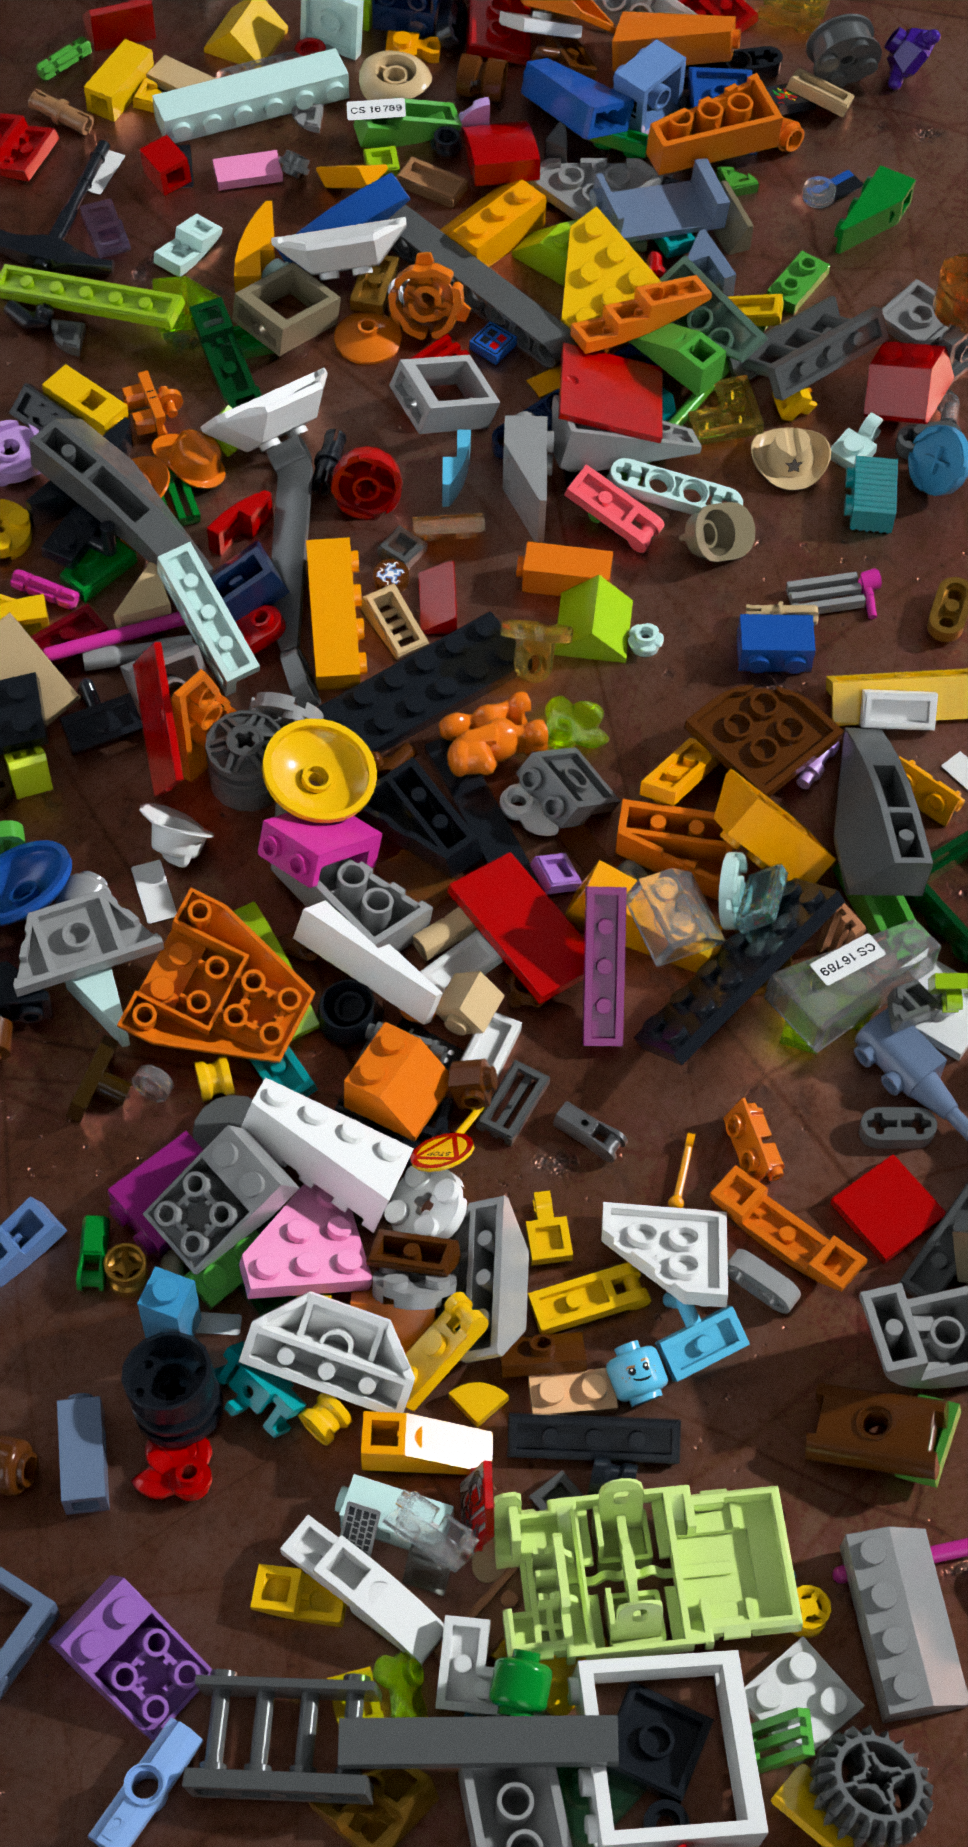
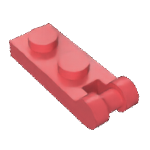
M587 464L569 485L564 496L626 539L630 547L639 553H644L651 545L652 536H657L665 525L664 521L657 514ZM634 519L641 523V529L632 524Z

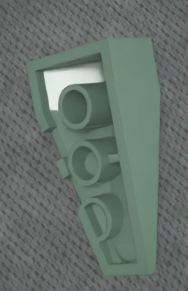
M684 255L660 278V281L664 282L697 275L712 292V297L709 301L671 323L701 331L727 351V357L743 363L768 340L767 336Z

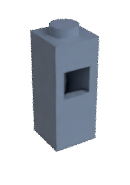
M89 1393L73 1394L67 1400L57 1401L61 1502L66 1515L110 1510L105 1410L100 1396L94 1397Z

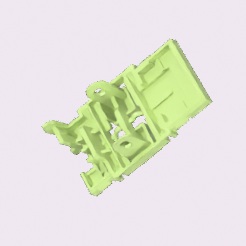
M621 1478L605 1483L601 1486L599 1494L547 1500L546 1510L535 1511V1509L521 1510V1494L517 1492L501 1493L494 1496L495 1536L493 1537L496 1569L520 1568L525 1607L524 1612L512 1613V1608L503 1611L502 1622L507 1657H512L514 1649H521L541 1654L539 1661L554 1659V1655H556V1658L566 1657V1664L573 1665L578 1657H586V1660L655 1656L694 1651L696 1644H704V1649L709 1650L714 1648L715 1641L719 1640L720 1637H723L724 1640L751 1638V1634L752 1636H762L802 1630L803 1620L778 1485L727 1491L726 1488L700 1491V1494L691 1495L689 1485L643 1489L640 1481L631 1478ZM643 1503H651L659 1559L670 1558L671 1568L663 1569L652 1565L653 1551L646 1510L643 1509ZM586 1509H592L591 1532L598 1571L596 1575L586 1577L585 1567L594 1566ZM651 1575L662 1579L673 1578L674 1586L664 1587L672 1640L666 1641L663 1605L659 1591L657 1589L638 1591V1579H644ZM606 1580L624 1581L625 1592L612 1594L611 1587L605 1588L603 1611L609 1647H605L598 1594L588 1595L587 1587L597 1586Z

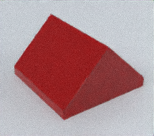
M133 0L88 10L82 15L95 52L118 47L124 39L134 43L156 39L152 0Z

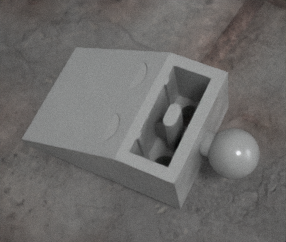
M522 411L515 416L505 415L502 489L533 540L538 543H544L547 475L552 476L553 454L547 453L554 452V431H547V416H535L531 412Z

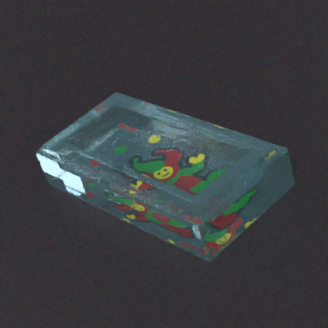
M782 864L774 865L748 876L735 921V926L741 934L776 921L788 877V872Z

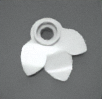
M520 781L518 784H513L503 791L500 796L499 806L506 817L512 820H520L527 831L536 835L552 836L559 832L558 825L554 824L544 815L540 802L522 788ZM515 802H520V803H522V804H524V805H523V806H516V805H513V803H515Z

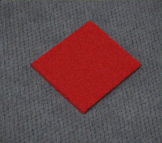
M563 342L558 419L660 444L662 441V368L600 351L585 354L579 346Z
M161 641L153 642L133 663L154 797L163 796L184 780Z

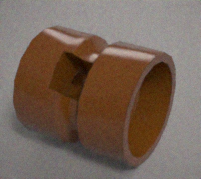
M462 53L457 72L456 96L475 99L480 94L482 98L489 97V101L501 103L505 93L508 61L489 57L486 62H483L481 56Z

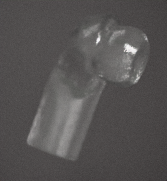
M949 389L938 405L937 410L941 413L940 421H951L957 424L960 402L957 395Z

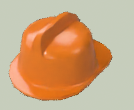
M187 429L180 434L161 435L153 441L151 448L154 456L162 460L186 484L195 488L210 489L217 487L223 482L226 473L225 467L221 462V448L213 437L201 431Z

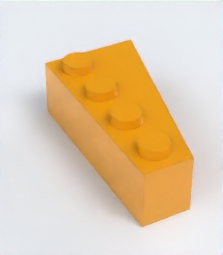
M350 537L306 540L317 690L352 688L361 683V675L367 674L366 652L359 653L358 640H365L363 618H356L355 606H362L361 584H353V573L359 572L358 550L351 551Z

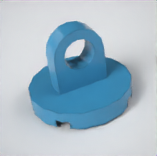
M933 425L921 431L912 443L915 444L913 453L909 452L908 456L909 475L914 485L920 491H925L933 496H945L954 493L964 484L968 477V441L965 435L957 428L946 425Z

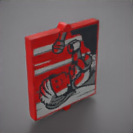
M483 1460L477 1467H471L470 1473L459 1482L461 1557L470 1558L477 1551L482 1552L483 1546L495 1536L492 1461Z

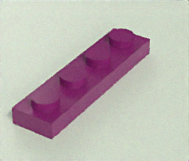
M585 886L583 1046H623L627 887Z

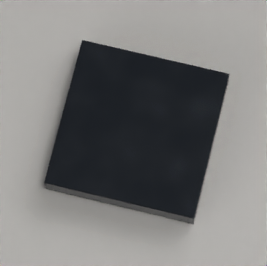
M631 1681L617 1712L619 1767H606V1771L656 1796L681 1804L714 1719Z

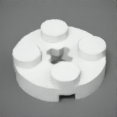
M410 1166L406 1170L405 1176L395 1187L390 1202L385 1208L384 1216L391 1223L393 1231L449 1239L459 1229L466 1215L467 1200L463 1198L462 1187H465L461 1179L448 1169L424 1172ZM430 1199L431 1203L434 1204L432 1209L421 1212L423 1204Z

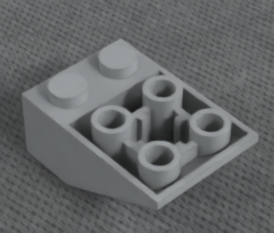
M227 1125L147 1208L143 1215L188 1268L197 1275L234 1247L241 1239L247 1237L269 1220L296 1193L299 1187L248 1129Z

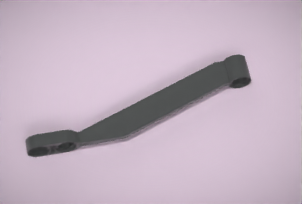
M296 434L267 449L269 460L278 476L271 561L290 593L271 606L276 607L286 621V629L277 640L280 648V659L293 697H296L297 705L305 709L307 702L317 706L321 704V699L309 664L300 648L307 561L306 540H308L313 480V467L311 463L313 460L302 437Z

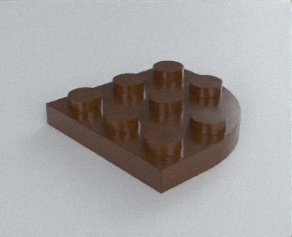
M753 684L735 687L719 694L686 719L684 729L728 770L733 769L768 798L840 741L844 734V731L832 719L804 696L776 686V689L773 690L754 688Z

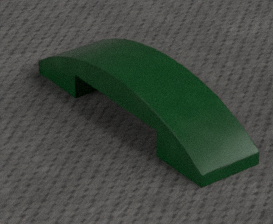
M222 297L189 307L201 347L225 405H229L233 409L262 396L259 387L254 383L235 337L234 326Z

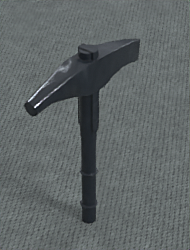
M99 140L94 151L90 153V158L81 176L77 178V183L49 234L21 235L0 229V253L32 269L65 275L114 273V260L95 258L64 241L83 199L92 187V182L99 168L105 162V157L110 149V144L107 141Z

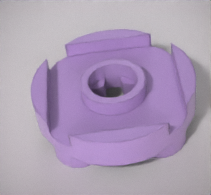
M16 420L0 421V487L22 482L41 474L40 471L31 465L30 439L39 432L36 427L30 424L29 428L20 426ZM11 448L12 451H18L13 455H5V450Z

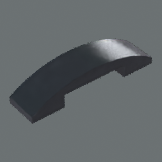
M124 417L106 432L103 437L129 457L133 446L130 420ZM50 480L26 500L27 511L31 524L34 527L64 518L77 503Z

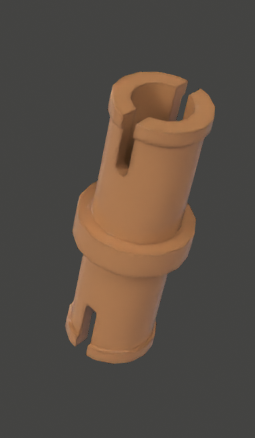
M35 89V92L33 91L29 97V109L50 117L54 124L59 126L64 124L80 132L82 135H87L91 131L94 117L72 107L69 101L55 99L39 89Z

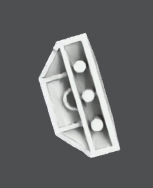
M406 217L274 237L271 238V242L276 249L312 276L319 275L320 281L340 278L339 272L352 270L353 276L373 273L372 266L380 265L407 227Z
M325 367L217 415L200 428L204 434L245 452L252 451L260 447L262 452H265L267 449L281 443L279 438L286 434L290 438L296 434L301 435L308 431L306 424L317 418L328 373Z
M311 1291L253 1320L239 1362L376 1412L404 1413L416 1379L390 1319Z

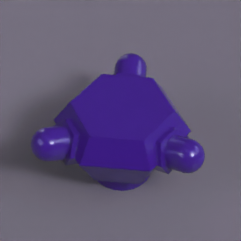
M898 27L891 34L884 45V48L890 52L887 57L890 66V78L888 80L890 89H900L904 79L913 76L929 58L935 44L941 38L938 30L910 28L905 31L903 28Z

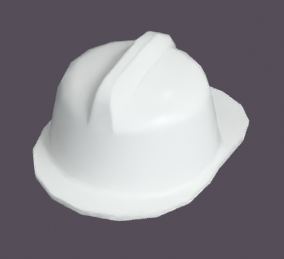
M154 803L140 805L139 811L152 823V848L161 853L163 858L171 864L181 868L187 867L191 859L197 858L200 855L206 839L214 837V833L204 829L199 823L183 812Z

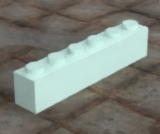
M333 48L152 95L155 121L162 136L168 135L176 144L291 114L294 106L305 110L313 106V104L325 105L350 98L349 73L337 49Z

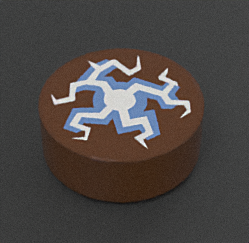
M395 559L379 562L373 571L374 586L379 590L395 583L399 592H404L409 585V570L407 566Z

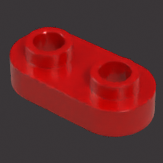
M271 605L258 607L236 621L253 654L258 653L278 640L286 629L284 617L276 607Z

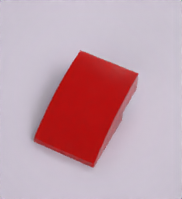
M527 121L461 127L470 174L473 175L475 186L511 183L521 179L524 181L540 180V155L532 129Z

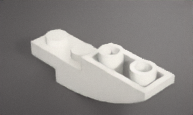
M310 1515L305 1517L280 1548L281 1554L350 1606L351 1612L419 1665L424 1663L443 1638L444 1623L427 1606L357 1546L342 1535L337 1537Z

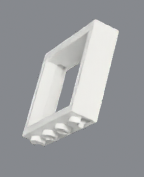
M738 1650L583 1660L577 1662L572 1677L567 1678L569 1689L567 1695L569 1706H576L577 1715H599L595 1684L714 1676L737 1821L614 1830L606 1767H583L578 1770V1786L580 1796L588 1798L590 1815H585L584 1833L588 1836V1844H594V1847H677L684 1843L687 1847H759L769 1832Z

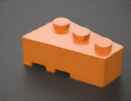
M627 799L622 800L615 853L719 901V885L723 860L726 853L732 852L733 847L720 836L723 829L714 819L715 812Z

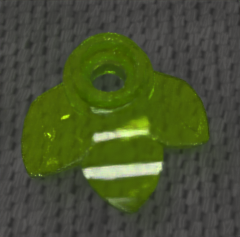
M556 696L548 702L544 712L547 718L548 744L551 747L564 749L572 748L574 744L586 748H597L609 741L608 735L597 728L604 717V710L599 704L591 701H579L573 705L564 696Z
M407 1652L395 1654L393 1657L388 1655L380 1656L376 1660L373 1677L385 1689L389 1690L391 1718L428 1717L421 1693L424 1672L419 1661L411 1658Z

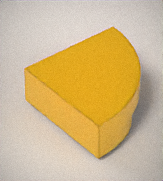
M144 78L132 99L133 108L154 113L152 95L162 93L154 81Z
M481 1382L461 1385L450 1391L448 1397L477 1428L509 1401V1395L502 1389Z

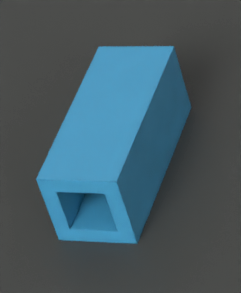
M155 1266L137 1303L145 1338L160 1332L177 1331L195 1336L202 1320L195 1281Z

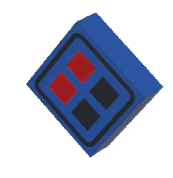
M491 321L469 341V349L495 365L517 345V337Z

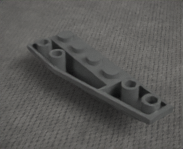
M54 419L30 439L31 465L101 523L112 521L115 525L116 535L146 560L157 565L158 556L191 542L208 574L210 575L213 572L211 564L134 461L84 420Z
M845 728L842 742L833 841L846 895L923 896L933 866V860L919 809L902 763L882 729Z

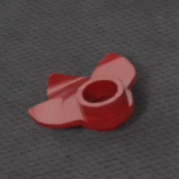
M205 1437L203 1440L187 1447L166 1448L147 1440L145 1455L150 1467L131 1480L133 1487L139 1493L157 1500L174 1494L185 1501L201 1499L207 1494L212 1483V1472L208 1465L213 1454L210 1442Z

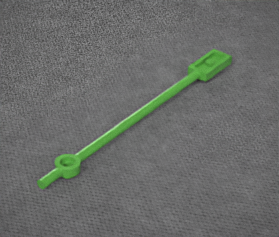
M801 251L771 285L766 294H783V309L794 315L829 275L830 264ZM769 326L757 327L764 332ZM725 358L722 379L700 397L692 393L668 421L669 423L680 426L686 423L730 372L727 358ZM621 472V479L628 481V473ZM640 476V478H639L640 481H639V483H638L639 486H641V476ZM588 513V517L591 521L595 523L600 522L598 519H596L594 516Z

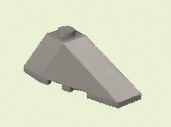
M554 395L553 454L559 467L566 471L579 472L586 464L595 471L611 469L613 463L621 458H629L647 463L699 454L701 452L702 446L693 429L662 421V441L659 444L558 419L559 395Z

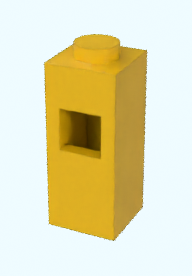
M124 39L85 84L84 92L87 111L115 122L133 101L132 99L144 78H147V73L154 66L152 49Z
M66 364L42 384L43 393L84 420L102 436L124 417L129 419L127 404Z

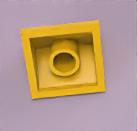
M243 0L229 10L204 46V53L253 69L264 67L288 32V25L266 0Z

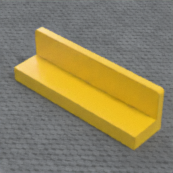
M968 668L826 676V691L832 696V720L838 726L859 725L862 689L936 692L938 694L936 720L968 719Z

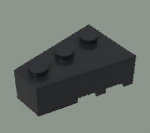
M411 757L377 780L369 802L356 814L358 819L383 833V836L451 879L483 858L478 837L414 757Z

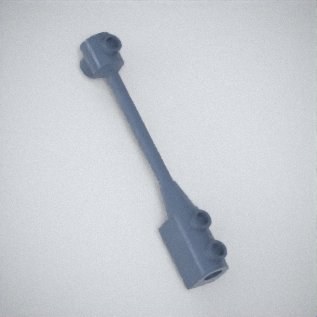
M886 1008L871 1019L856 1035L854 1040L858 1045L854 1048L856 1058L865 1067H870L874 1063L880 1067L885 1073L881 1076L882 1084L889 1093L896 1096L903 1091L909 1098L915 1099L942 1119H947L968 1141V1118L958 1109L957 1102L940 1079L947 1059L914 1025L894 1032L890 1026L889 1010Z

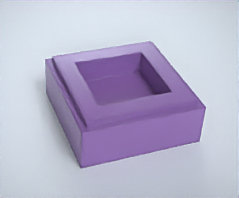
M566 853L535 856L530 863L546 894L576 891L582 883Z

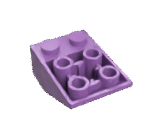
M110 1575L48 1641L82 1678L152 1742L157 1738L169 1719H174L200 1690L195 1685L196 1675H210V1671L213 1670L124 1577Z

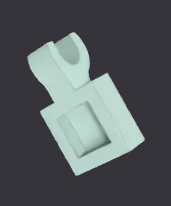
M871 412L863 421L858 432L848 427L832 445L830 460L847 469V467L854 466L856 455L873 457L877 449V444L873 441L881 433L878 426L883 422V419Z

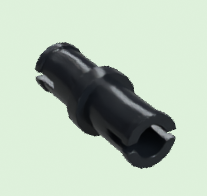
M336 429L326 431L322 448L315 456L314 465L316 468L313 474L312 491L316 494L320 483H323L320 495H328L331 492L333 471L341 458L347 441L345 433L340 430L336 441L333 440Z

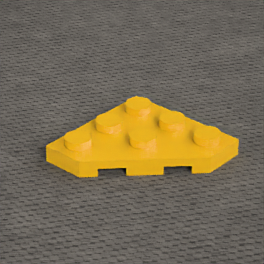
M597 206L570 226L561 322L570 329L572 323L602 317L603 305L634 299L635 287L661 282Z

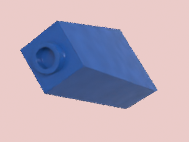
M549 58L527 61L526 68L523 72L521 94L579 136L589 140L628 131L634 99Z

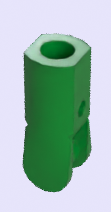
M86 1215L82 1219L76 1276L77 1291H83L84 1287H98L99 1291H105L106 1272L104 1259L108 1252L110 1220L105 1216ZM86 1264H99V1270H86Z

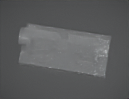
M405 1489L395 1503L398 1507L382 1521V1523L394 1530L400 1539L414 1544L430 1555L436 1564L448 1568L454 1573L474 1556L473 1550L479 1541L473 1536L474 1531L466 1527L449 1514L443 1517L440 1525L433 1522L440 1508L416 1491L410 1493Z

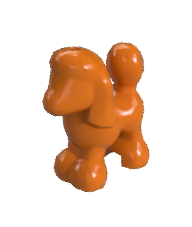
M525 691L516 692L507 700L498 704L479 706L472 714L454 712L442 718L439 723V733L443 739L453 741L448 748L447 761L454 776L462 777L470 774L489 775L494 772L498 762L505 761L515 754L524 753L529 757L532 752L548 750V729L544 720L534 719L528 722L525 712L531 711V701Z

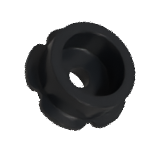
M444 126L434 132V138L431 140L430 145L432 150L437 151L438 155L451 157L461 151L462 139L455 128Z

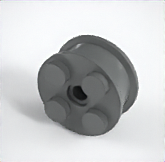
M843 14L819 25L806 42L807 56L814 63V75L839 88H843L847 83L857 82L873 74L878 69L882 49L879 42L873 38L874 27L872 22L860 14Z

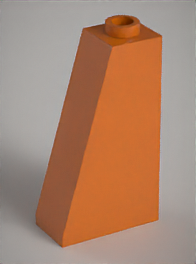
M622 11L612 40L613 71H616L620 65H625L636 56L640 49L646 48L656 39L686 57V65L731 61L734 49L740 48L741 30L735 29L736 16Z

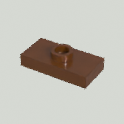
M582 1332L520 1336L502 1357H499L502 1378L587 1371V1358Z

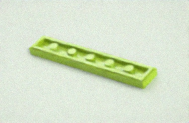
M4 264L0 271L1 299L34 305L46 303L56 309L171 330L185 305L182 295L9 264Z

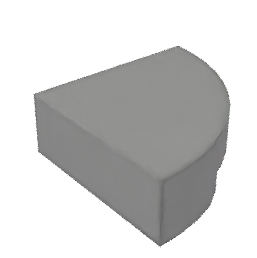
M313 104V106L305 110L294 106L292 108V116L295 121H298L297 124L304 129L320 133L324 111L323 104Z

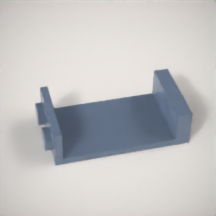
M707 158L695 160L690 181L611 192L603 174L599 173L595 176L594 188L590 190L589 194L592 208L597 206L627 242L694 233L703 229L708 231L725 228L730 201Z

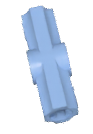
M170 1718L140 1762L127 1772L124 1778V1785L88 1834V1838L98 1847H131L154 1813L160 1811L165 1806L170 1790L183 1773L184 1767L188 1766L204 1743L203 1739L182 1722ZM153 1779L158 1782V1789L153 1796L141 1799L134 1795V1790L140 1781Z

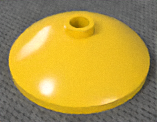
M302 719L292 722L273 735L263 755L262 775L270 795L287 812L306 821L334 823L351 818L366 806L376 786L377 769L370 749L356 733L333 721ZM309 781H316L320 786H314Z

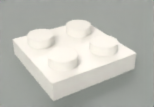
M804 1636L744 1687L748 1712L756 1722L796 1707L809 1708L815 1752L860 1713L865 1706ZM800 1723L768 1733L767 1735L772 1736L783 1731L800 1726ZM802 1738L779 1746L781 1751L800 1746L802 1745ZM807 1759L793 1763V1765L797 1767L799 1764L804 1763Z

